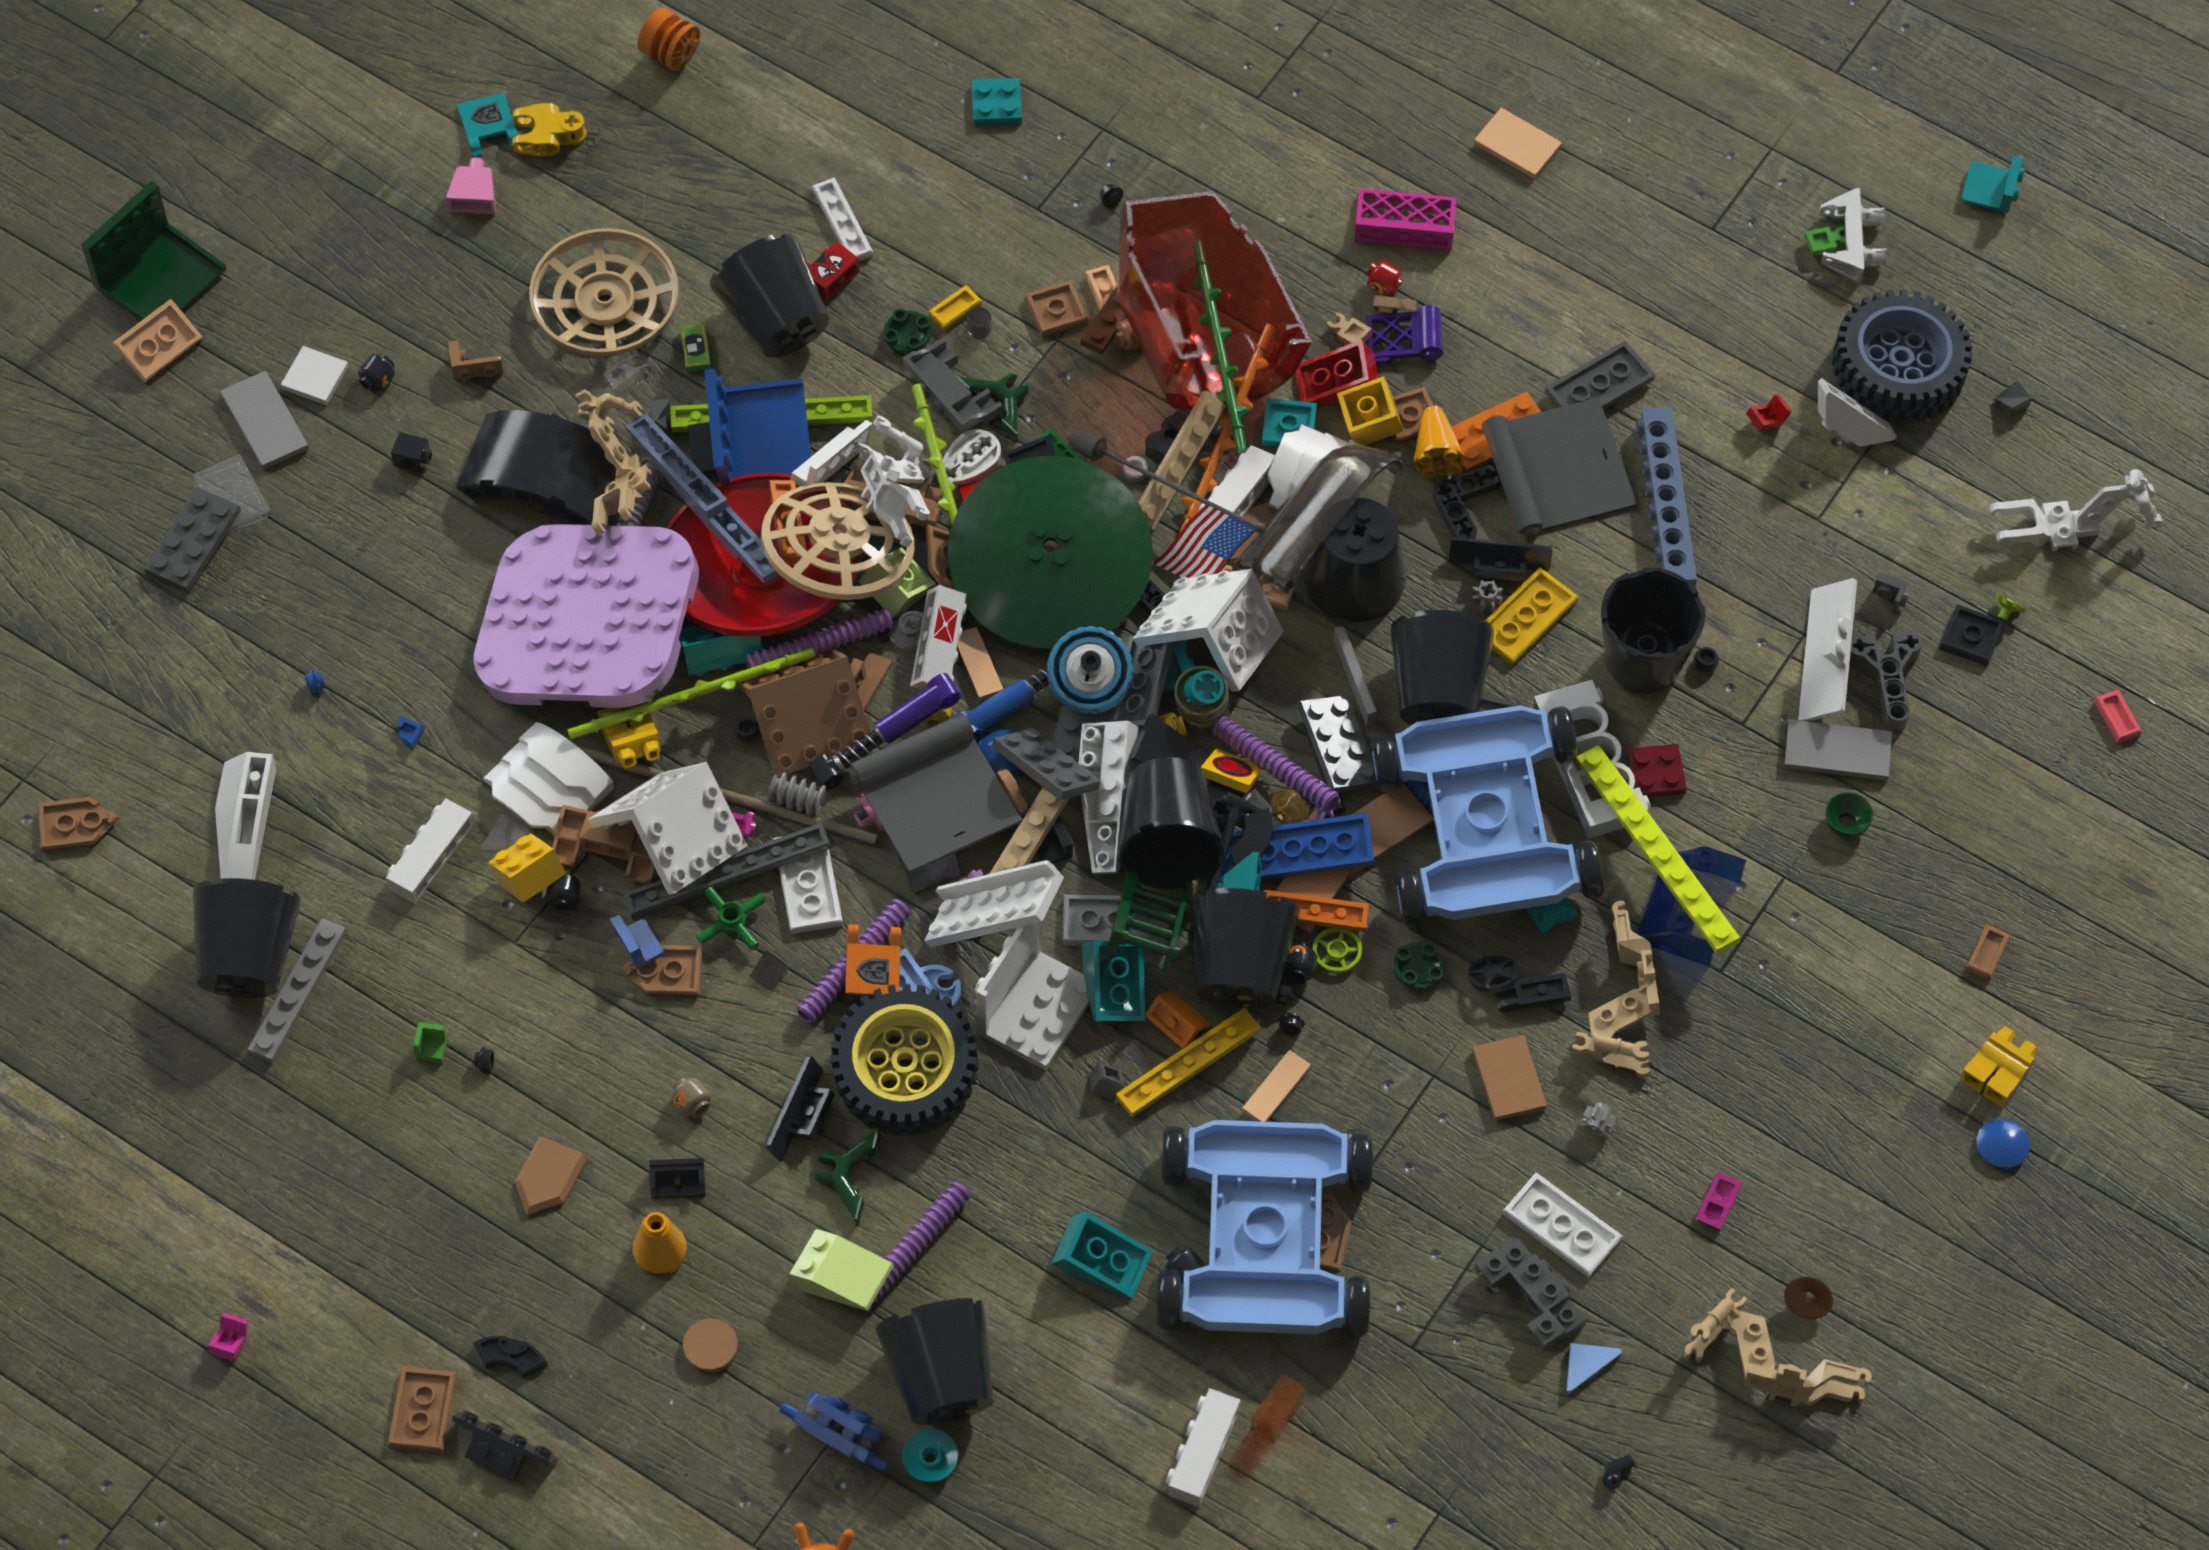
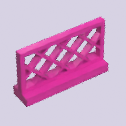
M1359 188L1354 241L1452 250L1457 197ZM1363 198H1373L1377 202L1369 205ZM1395 200L1401 204L1394 208L1388 202ZM1416 202L1423 203L1425 207L1418 210L1413 204ZM1450 205L1451 208L1442 212L1437 206ZM1383 206L1388 212L1380 215L1376 209ZM1407 208L1413 214L1404 217L1400 211ZM1430 210L1437 215L1431 220L1424 215ZM1367 214H1370V215H1372L1375 219H1373V218H1362V217H1364V216L1367 215ZM1392 216H1394V217H1396L1399 221L1387 220V219L1390 218V217H1392ZM1419 218L1423 223H1416L1412 221ZM1443 220L1447 225H1438L1436 223Z

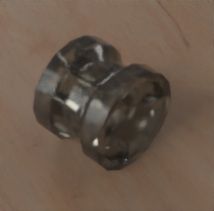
M980 307L969 311L967 315V331L971 337L983 339L990 335L992 331L991 313L987 309Z

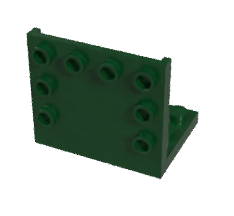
M150 181L81 244L93 287L140 321L170 299L182 312L227 270L226 265L168 223L159 186L153 181Z

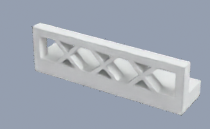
M865 420L854 430L847 427L793 471L790 480H795V483L799 486L823 483L858 454L856 449L859 444L867 445L872 423Z

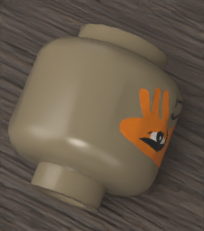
M682 1078L674 1084L671 1101L683 1116L698 1118L707 1112L710 1108L711 1094L697 1078Z

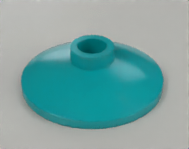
M924 1429L914 1433L906 1441L902 1451V1460L906 1471L913 1478L922 1482H937L948 1477L955 1469L958 1461V1450L953 1439L945 1432L937 1429ZM928 1456H933L935 1461L928 1463L925 1459Z

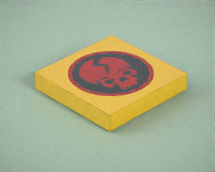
M1217 748L1201 766L1206 779L1243 793H1247L1263 772V769L1255 765L1254 762Z

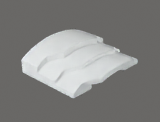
M1302 424L1299 431L1284 433L1267 474L1274 490L1268 506L1320 528L1325 514L1332 506L1340 501L1355 497L1373 449L1353 440L1346 442L1326 432L1325 434L1320 433Z
M538 722L519 738V743L483 778L492 787V796L495 800L515 813L531 828H545L554 836L563 805L591 811L614 789L612 779L585 752L560 733Z

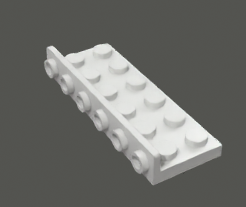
M1045 860L938 886L936 893L944 902L940 905L939 913L930 925L929 932L924 941L930 947H935L1042 922L1064 877L1052 863Z

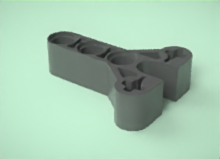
M1914 632L1893 633L1889 644L1890 654L1886 655L1878 650L1875 634L1855 636L1851 641L1849 666L1859 668L1876 683L1883 725L1887 731L1900 733L1905 729L1910 714L1903 673L1909 664H1913L1918 660L1922 648V638Z

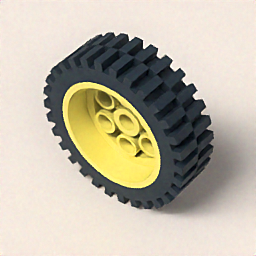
M894 984L887 986L889 993L882 995L881 989L878 988L873 990V999L870 1000L867 995H864L860 998V1007L854 1003L849 1008L850 1016L848 1017L844 1014L840 1019L841 1028L836 1027L835 1041L831 1043V1065L840 1097L842 1096L847 1109L851 1107L853 1115L857 1119L862 1116L864 1124L869 1127L876 1123V1126H879L883 1133H885L886 1127H890L892 1135H900V1129H906L907 1135H915L914 1128L921 1127L922 1133L929 1132L928 1124L934 1122L936 1128L943 1125L942 1118L945 1116L950 1121L955 1117L954 1109L957 1107L959 1110H962L965 1106L964 1098L970 1099L973 1093L972 1085H976V1071H978V1054L973 1029H970V1022L966 1016L963 1017L960 1007L958 1005L952 1007V1001L946 995L941 1000L939 991L932 989L930 994H926L925 986L917 985V990L914 992L911 991L910 984H902L903 991L896 992ZM893 1036L901 1038L897 1044H890L887 1041ZM918 1038L928 1040L923 1046L914 1044V1041ZM877 1057L885 1059L882 1065L872 1064V1061ZM903 1059H909L912 1061V1064L908 1067H901L899 1062ZM929 1061H937L939 1063L934 1069H929L925 1066ZM888 1080L897 1082L893 1088H885L883 1086ZM914 1082L924 1084L919 1090L910 1088V1085Z

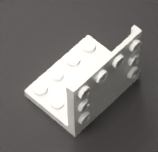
M1246 569L1233 572L1222 571L1213 575L1202 574L1194 578L1182 577L1176 580L1169 593L1162 598V602L1151 612V616L1140 626V630L1133 637V640L1138 647L1203 637L1213 659L1224 675L1231 692L1240 691L1284 631L1253 570Z
M707 762L661 772L588 818L592 828L603 826L604 829H608L617 823L621 826L632 821L668 895L675 894L748 846Z
M1039 922L1017 927L1014 935L1006 938L1002 946V953L999 957L995 956L988 968L989 973L985 978L981 977L975 986V1004L977 1007L975 1016H977L978 1035L1047 1070L1089 1006L1090 1001L1084 974L1040 952Z

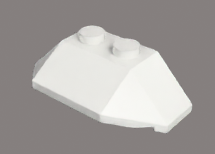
M1821 378L1818 381V412L1823 419L1821 423L1830 432L1837 431L1845 442L1850 443L1852 441L1859 447L1892 441L1897 437L1887 421Z

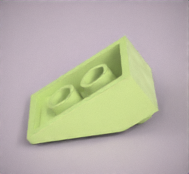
M816 1229L791 1270L790 1275L802 1292L868 1311L894 1265L838 1235Z

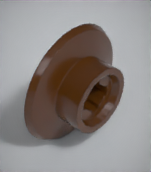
M1814 1277L1796 1278L1787 1285L1784 1292V1299L1788 1308L1795 1315L1806 1319L1822 1318L1830 1312L1833 1306V1295L1824 1282ZM1807 1292H1810L1813 1297H1809Z

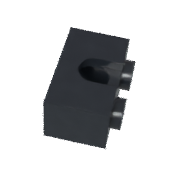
M1179 410L1172 416H1167L1161 424L1162 429L1159 432L1153 431L1147 436L1145 440V456L1160 466L1188 416Z

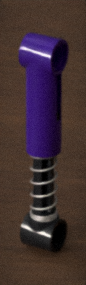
M947 673L938 674L928 682L924 690L877 721L871 733L868 735L864 734L863 738L859 741L855 740V744L852 746H846V750L842 753L837 752L832 757L824 754L813 760L808 767L810 773L820 788L822 785L826 786V791L835 788L842 782L844 778L843 773L847 771V767L851 763L862 759L867 753L871 754L872 750L876 747L880 748V744L883 742H888L890 745L940 709H948L954 706L961 699L962 693Z

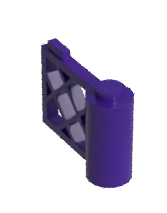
M1426 305L1412 312L1366 316L1367 326L1371 329L1372 323H1384L1387 325L1380 334L1372 329L1373 335L1368 339V347L1373 353L1374 347L1380 341L1388 346L1384 352L1374 353L1376 364L1389 363V359L1420 357L1427 362H1434L1443 355L1441 311L1438 307ZM1411 320V326L1405 331L1396 326L1400 321ZM1391 330L1400 335L1393 343L1385 338ZM1406 339L1413 344V349L1402 350L1398 345Z

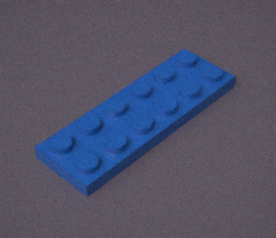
M1368 813L1273 826L1272 839L1264 852V856L1261 858V880L1375 865ZM1245 830L1233 832L1229 848L1239 842ZM1228 850L1219 883H1223L1224 875L1235 867L1230 850Z

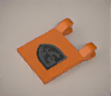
M849 925L847 930L845 995L874 996L873 990L878 988L881 989L882 995L889 993L887 986L894 984L896 992H899L901 928L891 927L889 945L858 944L859 926Z

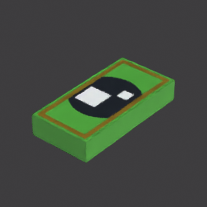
M705 324L680 326L686 372L711 369Z

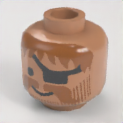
M1134 315L1117 324L1114 340L1119 347L1132 352L1149 343L1152 329L1146 319Z

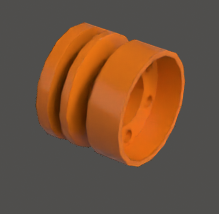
M660 7L647 18L642 26L637 41L638 50L652 59H658L662 65H666L670 70L679 71L694 55L700 41V29L696 25L690 24L687 20L680 19L677 14L667 8Z

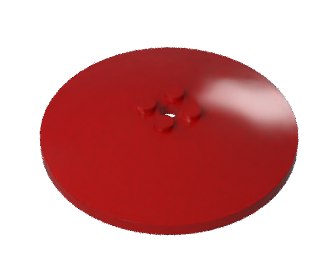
M749 474L732 478L731 482L718 483L714 486L727 498L729 507L761 540L763 520L771 506L768 489L769 481L790 480L791 474ZM814 491L798 495L797 497L798 501L801 502L815 495L827 494V492ZM828 499L814 502L809 506L820 511L830 507ZM840 500L841 507L850 509L843 500ZM687 503L675 514L667 526V529L680 534L689 543L699 568V577L693 602L688 603L685 617L708 630L741 637L780 634L797 629L816 620L841 600L821 597L801 590L780 575L764 584L742 560H736ZM800 512L802 525H809L812 517ZM773 516L770 523V532L775 531ZM834 531L836 534L844 533L842 531ZM804 535L808 552L813 545L808 535ZM773 540V546L780 556L778 542ZM822 553L817 557L829 563L840 564L838 558L829 557ZM862 553L850 558V564L861 563ZM797 563L786 564L793 568ZM811 564L801 574L820 583L842 586L841 573L825 571ZM851 573L852 584L854 583L858 573Z

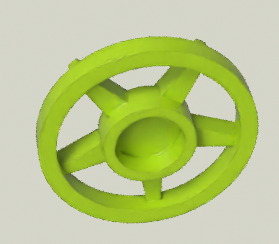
M1328 928L1322 931L1313 943V950L1317 954L1318 966L1330 973H1347L1357 966L1362 957L1361 941L1351 930ZM1340 933L1338 939H1334L1329 943L1321 940L1329 934ZM1344 934L1351 937L1357 944V947H1348L1346 942L1343 941ZM1318 944L1327 950V955L1322 960H1320L1317 954ZM1358 953L1355 960L1351 964L1346 965L1345 958L1347 955ZM1331 960L1338 961L1341 967H1331L1326 965V963Z

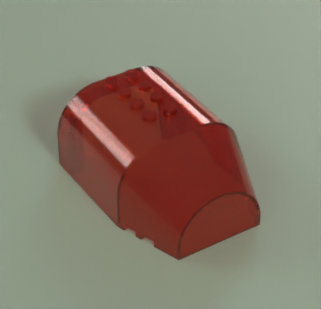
M1213 191L1126 201L1120 216L1118 303L1167 403L1175 409L1192 411L1203 391H1209L1216 397L1224 389L1219 365L1210 364V359L1216 352L1210 325L1199 323V319L1207 310L1202 288L1193 287L1194 281L1199 276L1198 269L1195 266L1196 259L1192 245L1193 242L1202 241L1205 258L1209 264L1208 272L1212 289L1221 290V294L1215 301L1220 327L1230 328L1232 331L1230 336L1224 341L1229 366H1236L1238 368L1237 373L1232 378V382L1235 378L1245 376L1255 351V345L1258 344L1265 325L1271 324L1275 327L1267 346V353H1264L1263 356L1269 363V367L1257 371L1247 394V399L1250 402L1262 398L1284 385L1295 374L1312 343L1263 244L1258 239L1253 241L1246 234L1248 228L1244 224L1239 226L1231 218L1233 212ZM1233 384L1236 396L1239 389Z

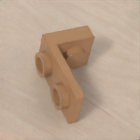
M458 340L448 342L454 380H469L482 376L492 377L503 373L501 356L466 360L465 350H460Z

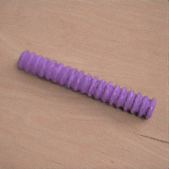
M882 608L881 612L876 610L874 614L867 613L866 617L861 615L859 619L852 618L851 622L846 620L844 624L837 623L836 627L833 625L829 626L828 630L823 628L821 632L814 631L813 635L808 633L806 637L799 636L798 640L793 638L790 643L785 641L784 645L779 643L776 644L775 648L770 646L769 650L761 649L760 653L755 651L753 655L746 654V665L749 669L785 657L786 654L791 655L809 648H813L815 655L819 651L824 653L825 649L832 650L833 646L838 648L840 644L847 645L848 641L853 643L855 639L862 640L863 636L866 638L870 637L871 633L876 635L878 631L881 633L885 632L886 628L891 630L893 621L889 611L886 608Z
M1223 716L1216 721L1212 730L1213 736L1218 737L1219 740L1224 741L1226 745L1231 746L1239 754L1254 762L1255 765L1260 766L1268 774L1279 779L1281 783H1285L1287 787H1291L1293 791H1297L1299 795L1309 800L1310 803L1315 804L1316 807L1321 808L1323 812H1330L1337 805L1339 794L1333 791L1332 788L1321 783L1313 775H1308L1307 771L1302 770L1300 766H1296L1294 762H1290L1288 758H1284L1282 754L1272 749L1271 746L1266 745L1265 742L1260 741L1259 738L1254 737L1252 733L1243 729L1227 716Z
M893 899L891 905L886 906V911H882L880 916L875 919V922L870 924V928L865 930V934L859 937L858 944L884 945L885 941L889 940L891 927H900V923L903 924L905 918L911 915L907 905L900 900ZM847 952L844 953V957L838 960L839 963H836L833 969L828 971V975L823 977V981L818 982V987L812 989L813 993L810 992L807 995V999L804 998L802 1000V1005L799 1004L796 1007L798 1014L805 1021L814 1023L817 1020L816 1017L822 1015L821 1011H825L827 1005L832 1004V999L835 1000L838 997L837 993L840 994L843 988H845Z
M952 1182L950 1184L951 1188H946L945 1194L939 1196L940 1200H936L934 1206L929 1207V1212H925L923 1218H919L917 1221L918 1224H914L912 1230L907 1232V1237H902V1243L898 1242L896 1249L890 1251L891 1255L885 1256L884 1259L891 1262L894 1266L874 1299L873 1305L878 1302L877 1298L881 1299L883 1297V1292L889 1290L888 1286H892L894 1280L899 1279V1274H903L905 1268H909L911 1265L910 1261L914 1262L916 1260V1255L918 1256L922 1252L921 1249H925L927 1243L932 1242V1237H936L938 1231H942L943 1225L949 1223L948 1219H952L954 1213L959 1212V1206L963 1207L965 1201L970 1199L969 1191L962 1184Z

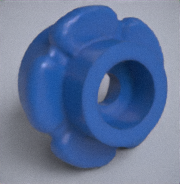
M312 670V673L305 674L309 694L317 693L319 695L321 689L325 688L322 674H317L315 670Z

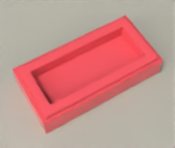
M2119 689L2095 698L2094 703L2117 744L2141 736L2142 730Z

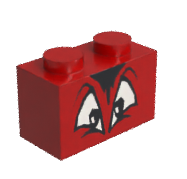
M836 242L831 247H827L816 261L808 264L822 300L828 301L859 273V258L839 242Z

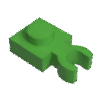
M1845 226L1838 227L1834 232H1831L1829 227L1805 232L1804 238L1812 257L1823 255V252H1836L1837 245L1846 247V238L1841 237V235H1845Z

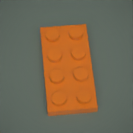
M1528 392L1452 426L1464 453V462L1461 468L1465 473L1494 461L1481 426L1485 420L1494 416H1504L1506 421L1541 412Z

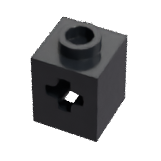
M399 432L391 450L393 466L422 473L425 465H428L432 458V450H430L428 439Z

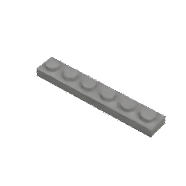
M323 918L321 919L248 1048L250 1055L272 1064L274 1063L346 935V927Z

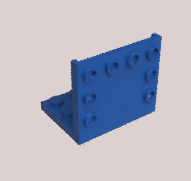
M715 369L704 370L713 463L720 483L731 482L732 478L757 473L792 475L793 471L811 457L802 378L725 387L722 377L717 376Z

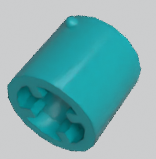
M1210 670L1200 671L1192 675L1184 686L1187 702L1198 707L1216 702L1224 691V684L1220 675Z

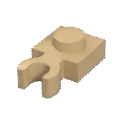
M1375 296L1373 308L1378 309V313L1391 314L1393 310L1412 312L1416 310L1417 300Z
M1341 313L1335 314L1336 320L1339 323L1327 322L1328 330L1337 334L1338 340L1346 345L1361 339L1366 342L1373 335L1370 327L1355 318L1347 322Z

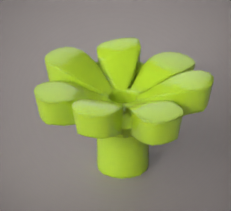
M1997 593L1996 600L2002 606L1998 616L2007 621L2011 612L2024 613L2027 610L2026 607L2021 606L2019 603L2013 602L2008 598L2005 599L2000 593Z

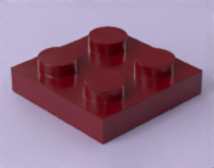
M1678 744L1627 749L1628 767L1634 774L1635 779L1634 789L1640 788L1643 796L1658 797L1686 794L1687 786Z

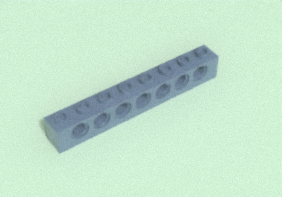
M1672 407L1642 409L1641 418L1636 420L1637 434L1642 436V440L1639 441L1640 455L1645 457V461L1642 462L1643 476L1648 478V483L1645 484L1646 498L1651 500V504L1648 505L1649 519L1654 521V526L1651 527L1652 541L1657 542V547L1654 549L1655 562L1660 563V568L1681 575L1695 587L1697 576Z

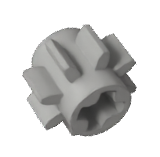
M1481 580L1479 588L1473 587L1472 605L1477 604L1480 612H1494L1495 605H1502L1503 598L1501 596L1503 589L1497 588L1495 581L1484 582Z
M1596 1103L1594 1108L1589 1105L1587 1106L1582 1122L1586 1123L1585 1129L1590 1134L1603 1136L1605 1131L1611 1134L1617 1117L1612 1116L1614 1111L1610 1106L1604 1103Z

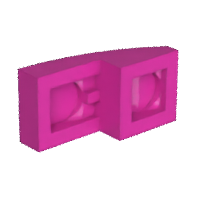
M1717 1172L1700 1207L1696 1220L1721 1230L1738 1195L1742 1182Z

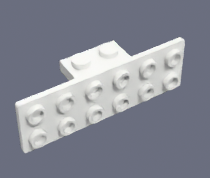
M1854 578L1818 587L1811 591L1798 720L1812 721L1845 711L1857 581Z

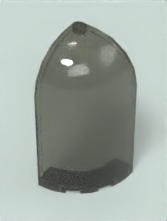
M1355 444L1329 451L1311 467L1264 525L1262 531L1255 536L1232 565V571L1252 569L1257 580L1264 576L1262 579L1265 582L1288 594L1294 587L1292 579L1366 487L1385 469L1400 477L1404 472L1402 460L1393 453L1389 454L1375 447Z

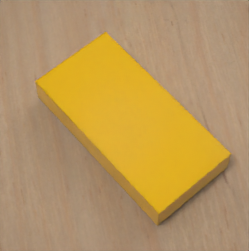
M965 285L929 310L928 316L945 332L981 307L982 300Z

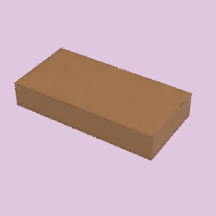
M1986 924L1968 962L1966 971L1990 981L2011 934Z

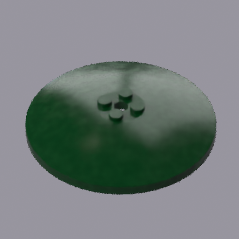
M1038 456L1026 458L1008 464L991 473L963 501L955 516L949 536L948 563L954 589L966 594V611L981 627L998 639L1011 645L1034 651L1051 652L1062 636L1079 627H1101L1113 632L1123 624L1138 606L1147 588L1152 570L1153 549L1150 528L1146 516L1133 494L1124 484L1105 470L1091 463L1070 457ZM1047 541H1054L1057 544V548L1052 552H1048L1043 548V545Z

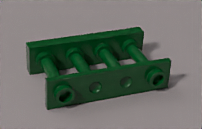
M1129 870L1122 889L1106 951L1117 954L1119 945L1125 946L1127 943L1165 955L1162 969L1168 970L1170 962H1176L1181 946H1177L1176 943L1183 915H1188L1192 901L1187 899L1190 889L1184 888L1180 900L1141 888V885L1137 884L1139 873ZM1137 898L1177 910L1176 915L1137 903ZM1133 913L1171 924L1173 928L1170 930L1133 918ZM1129 928L1169 940V944L1165 945L1130 934Z

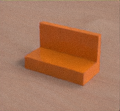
M1174 991L1158 995L1145 1014L1151 1022L1182 1049L1192 1043L1199 1031L1209 1029L1212 1025Z

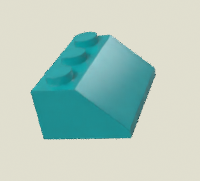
M699 625L681 628L679 636L680 649L686 670L689 675L693 674L695 676L704 675L709 670H727L735 664H746V654L753 655L755 651L760 653L761 649H763L760 637L731 636L708 630Z

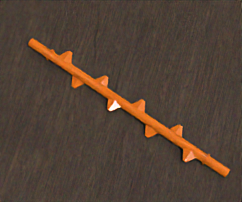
M1271 324L1265 325L1259 342L1255 345V351L1245 376L1233 380V384L1239 389L1236 395L1237 406H1246L1249 410L1253 409L1254 405L1247 399V394L1257 371L1269 367V363L1263 356L1264 353H1267V346L1275 329ZM1229 414L1220 415L1217 423L1222 427V431L1212 455L1199 461L1205 472L1195 494L1205 498L1206 493L1212 492L1216 486H1219L1213 479L1223 452L1234 449L1236 446L1230 439L1232 425ZM1189 496L1182 498V503L1189 510L1187 515L1184 516L1185 520L1181 530L1198 513L1199 507L1202 504Z

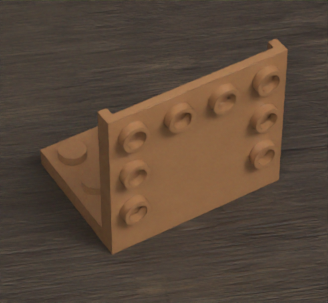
M834 648L832 650L826 649L824 653L817 652L815 658L794 664L790 668L785 667L737 683L738 689L751 699L774 775H777V777H780L784 772L789 774L807 768L813 760L821 755L828 754L832 757L837 752L842 753L846 750V746H852L855 744V740L859 741L863 738L864 734L868 735L871 733L848 657Z

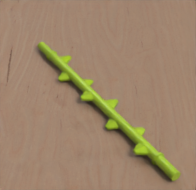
M914 384L911 388L917 405L916 411L920 417L915 419L913 424L925 433L931 454L928 462L935 468L943 499L937 502V506L948 513L952 527L958 512L952 494L955 485L948 480L940 452L947 444L936 437L928 411L929 405L926 404L921 384Z
M809 648L791 655L786 654L785 657L711 682L698 680L693 688L618 713L606 711L600 719H592L591 722L568 729L569 738L571 740L594 731L597 733L600 729L627 720L640 722L645 714L719 689L732 691L737 683L785 667L790 668L794 664L815 658V652L813 648Z

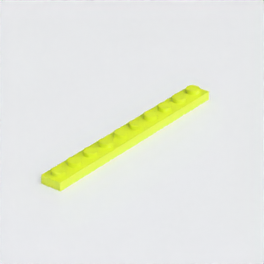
M1596 745L1578 755L1576 758L1578 765L1715 953L1718 955L1740 943V937L1601 747Z

